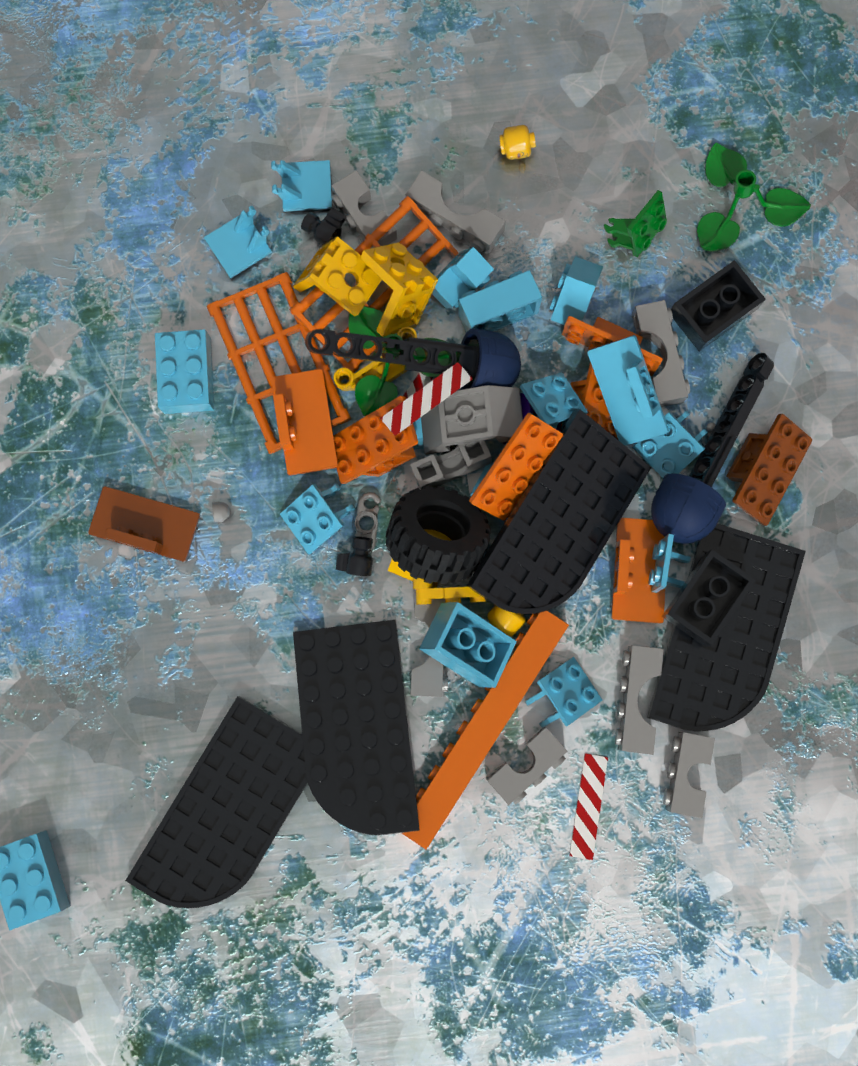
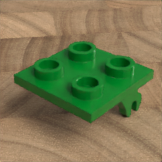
M657 190L635 219H608L609 223L613 226L610 227L604 224V229L607 233L612 234L613 238L617 239L614 241L608 238L609 246L613 248L620 246L630 249L633 252V256L637 258L642 251L649 248L654 236L661 232L667 223L661 191Z

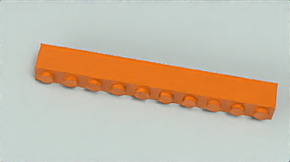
M544 611L530 616L526 622L530 627L525 635L520 632L515 640L517 642L514 646L516 649L509 657L496 688H484L488 693L483 700L478 698L470 711L474 715L470 721L464 720L456 732L459 735L456 743L452 744L450 742L444 750L442 756L445 757V760L440 767L435 765L427 777L431 780L426 790L421 787L416 794L420 831L402 834L427 850L568 628L569 624L552 613Z

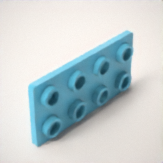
M633 335L589 350L588 356L618 440L623 445H629L667 434L669 429L637 337Z

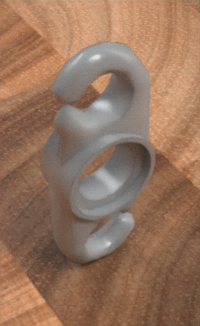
M367 492L361 496L358 501L355 519V536L373 539L372 549L369 550V553L374 549L376 543L378 512L380 508L376 505L369 509L365 506V501L371 498L377 504L381 502L380 497L373 492ZM368 516L374 520L372 529L363 530L360 528L359 522L363 517Z

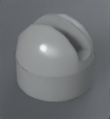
M212 502L214 523L227 520L230 516L229 506L224 502Z

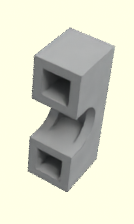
M357 170L331 185L333 191L331 199L338 210L343 209L346 214V223L351 229L355 228L359 233L357 238L361 244L365 240V236L368 233L371 234L388 216L384 210L373 216L365 215L360 211L361 207L371 200L370 189ZM393 226L378 241L380 246L389 245L397 240L396 228Z
M482 440L458 444L449 453L441 456H434L432 454L410 464L420 489L424 486L436 488L491 464L492 457L485 441Z
M543 727L525 743L533 754V764L528 770L517 772L505 762L486 779L508 805L512 802L515 805L527 795L525 790L531 784L536 787L547 777L544 773L551 766L556 769L566 759L564 754L568 751L546 727Z
M678 732V736H674L672 741V752H675L674 761L669 763L667 777L671 779L669 789H665L663 804L666 805L667 811L698 818L703 817L706 791L693 788L688 782L687 775L689 769L697 763L711 765L715 738Z

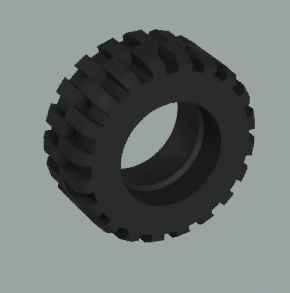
M424 486L421 490L416 488L409 491V493L404 494L399 499V502L394 507L385 537L390 556L394 562H398L401 570L404 572L407 570L410 576L415 579H424V582L429 584L438 582V585H447L448 582H451V584L458 583L462 579L465 580L472 576L481 563L487 549L491 530L485 513H481L482 510L471 504L468 496H462L458 494L459 491L453 489L451 491L446 490L442 486H437L436 488ZM424 529L441 532L452 541L438 539L428 534Z

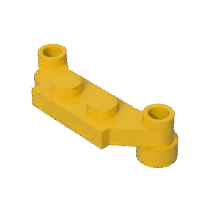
M409 326L402 327L397 333L403 340L408 339V337L417 338L416 331ZM373 361L356 373H352L348 368H340L334 373L335 385L342 391H355L357 383L365 376L375 375L381 379L385 363ZM390 364L385 381L392 382L408 370H405V365ZM344 379L349 380L346 384L341 383Z
M413 578V589H416V605L432 604V599L445 598V603H461V598L470 597V602H486L482 596L469 587L434 588V582L429 584L425 583L424 579Z

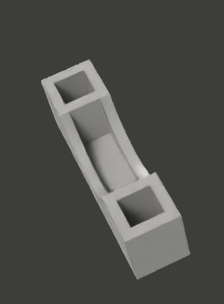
M422 170L405 194L406 197L409 196L416 203L417 207L428 217L433 225L437 227L443 226L449 230L453 237L459 240L463 238L478 252L484 251L489 254L505 230L506 221L485 208L473 215H460L451 211L442 199V182Z
M665 300L635 306L632 318L636 334L655 344L663 358L661 372L652 379L660 406L664 407L683 403L688 398V394H690V385L683 376L684 360L682 355H678L676 347L679 343L676 331H672L671 322L673 321L672 311L670 307L667 308Z
M415 592V619L420 620L429 628L441 603H445V598L432 599V604L416 605ZM430 656L425 663L413 668L410 696L442 697V692H448V676H443V666L445 665Z
M631 645L628 646V651L624 650L622 665L626 666L625 677H621L620 692H624L623 703L619 702L617 709V718H621L620 729H616L615 744L618 745V750L654 755L656 728L643 719L637 702L642 686L648 680L661 675L664 649Z

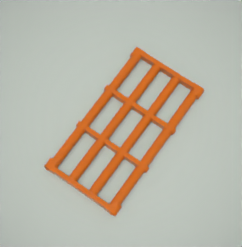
M409 196L399 203L400 206L371 234L368 233L365 236V240L355 249L357 253L362 255L363 250L370 249L371 247H380L378 241L411 210L420 222L399 243L408 248L428 229L437 241L418 258L424 266L443 248L453 258L459 253ZM315 287L302 301L296 302L289 309L291 314L300 320L309 331L324 329L344 310L336 302L312 325L303 316V313L324 294L318 287ZM389 287L370 306L366 303L364 307L380 310L389 302L393 289ZM349 326L343 332L349 333ZM315 334L314 336L324 346V337L321 334ZM342 337L338 340V349L348 341L347 338ZM374 345L369 349L363 348V351L369 356L376 349V346ZM333 354L342 367L350 369L352 373H355L360 368L359 365L364 361L351 359L347 362L343 357H337Z
M288 272L279 274L274 278L207 305L209 314L214 318L227 348L228 359L232 360L246 393V401L248 405H251L266 441L265 446L269 454L283 448L280 442L277 443L260 403V400L275 395L273 377L276 374L264 346L278 341L291 373H299L302 371L287 337L301 331L305 341L306 335L310 332L295 316L297 324L283 330L266 289L280 284L290 308L298 302L291 286L292 280ZM256 293L274 334L260 339L244 302L245 298ZM233 303L251 341V344L237 349L221 311V308ZM313 336L311 343L314 348L319 349ZM255 351L270 386L269 389L257 394L241 356ZM310 352L316 366L314 370H323L326 391L337 415V418L331 420L332 427L350 421L351 416L348 409L344 408L330 376L329 366L325 364L321 354Z

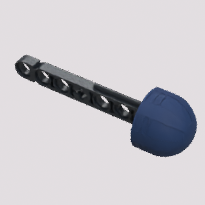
M472 328L467 331L461 344L408 337V340L404 341L346 332L335 334V331L325 329L312 330L305 338L307 349L315 354L329 356L334 354L337 357L405 365V370L442 374L458 362L472 377V380L459 390L487 385L512 387L517 381L521 370L520 354L515 344L507 336L490 330ZM315 334H321L325 339V344L321 349L314 348L311 343L312 337ZM342 337L350 341L351 346L346 353L341 352L337 346L338 340ZM366 341H372L376 346V351L372 356L366 355L363 351V345ZM395 345L396 349L400 350V354L396 355L394 359L393 354L382 353L383 348H394ZM418 347L422 348L425 352V359L420 363L415 361L413 357L414 350ZM441 351H446L449 355V362L445 366L438 362V354Z
M759 353L749 361L743 372L744 376L735 387L705 445V449L701 452L690 475L667 474L656 491L651 505L652 519L655 527L664 537L668 534L674 535L673 542L689 544L703 539L715 528L726 507L724 498L712 488V485L764 387V380L768 379L774 367V362L765 353Z

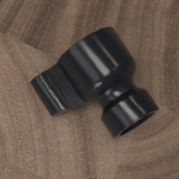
M333 208L320 221L317 215L309 212L301 223V229L308 234L313 233L314 239L318 243L325 245L337 236L340 238L342 233L341 227L346 220V215Z
M360 536L352 537L351 546L354 550L352 553L337 554L336 570L345 571L356 576H371L373 558L369 554V550L372 549L373 539Z

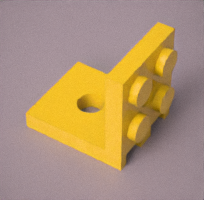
M337 236L318 249L292 287L301 293L315 285L355 317L363 309L382 279L360 259L361 255ZM346 273H350L355 277L356 283L354 287H350L345 283L344 277Z
M399 242L363 250L360 259L393 289V293L376 331L382 337L398 333L399 329L405 326L417 327L438 279Z

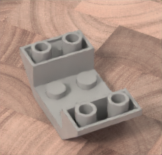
M487 385L458 390L421 417L424 454L450 451V445L496 438L499 443L508 442L523 421L520 389Z

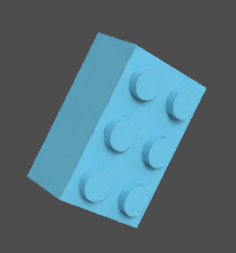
M529 270L524 273L517 271L511 274L507 280L500 283L499 281H493L487 284L483 290L478 292L472 290L463 294L462 298L459 299L458 316L466 333L472 328L495 332L538 314L542 296L531 271Z
M204 329L155 333L158 408L164 414L215 411L211 337Z
M447 602L441 603L419 649L476 686L496 688L517 641L460 603Z
M47 830L0 847V902L9 931L59 913L70 907Z

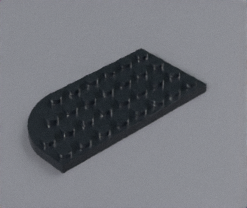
M574 409L561 431L563 437L545 459L541 469L531 479L466 585L500 609L519 614H535L550 610L569 599L582 585L652 468L581 409Z
M718 523L706 537L698 541L688 577L703 555L710 550H714L752 576L756 581L713 645L705 647L675 625L673 626L662 664V672L657 681L647 718L683 730L710 731L731 725L753 710L768 688L805 556V550Z
M396 620L293 632L305 772L308 785L316 801L338 823L359 833L381 836L420 831Z
M237 696L125 881L156 901L177 908L209 906L230 897L241 889L253 876L308 783L305 772L302 734L242 697Z

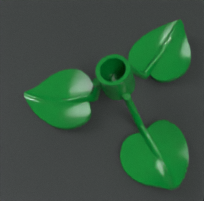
M716 142L706 160V177L716 187H724L730 182L734 185L735 197L726 218L721 213L712 212L700 219L697 226L700 247L706 251H721L736 242L740 233V226L730 219L738 200L750 197L753 192H755L761 206L767 207L764 213L765 218L775 226L785 227L795 223L810 209L811 204L801 195L784 188L770 190L766 195L765 202L759 190L760 186L755 184L756 175L752 171L747 170L745 158L740 153L725 148Z
M363 307L355 317L350 313L349 333L382 337L376 329L383 316V312L375 308ZM390 334V335H388V336L383 337V338L403 340V339H402L399 335H397V334ZM425 338L427 340L446 342L436 338ZM366 341L363 348L369 349L375 344L372 341ZM396 345L394 348H383L382 350L383 353L393 354V359L396 355L400 354V350L396 349ZM416 348V355L413 354V357L420 363L425 359V352L422 348ZM441 351L438 354V362L443 366L449 362V355L446 351ZM385 363L381 379L375 375H368L357 383L355 399L363 416L369 415L397 398L398 391L396 385L385 381L390 363ZM421 372L423 375L430 378H436L439 375H441Z

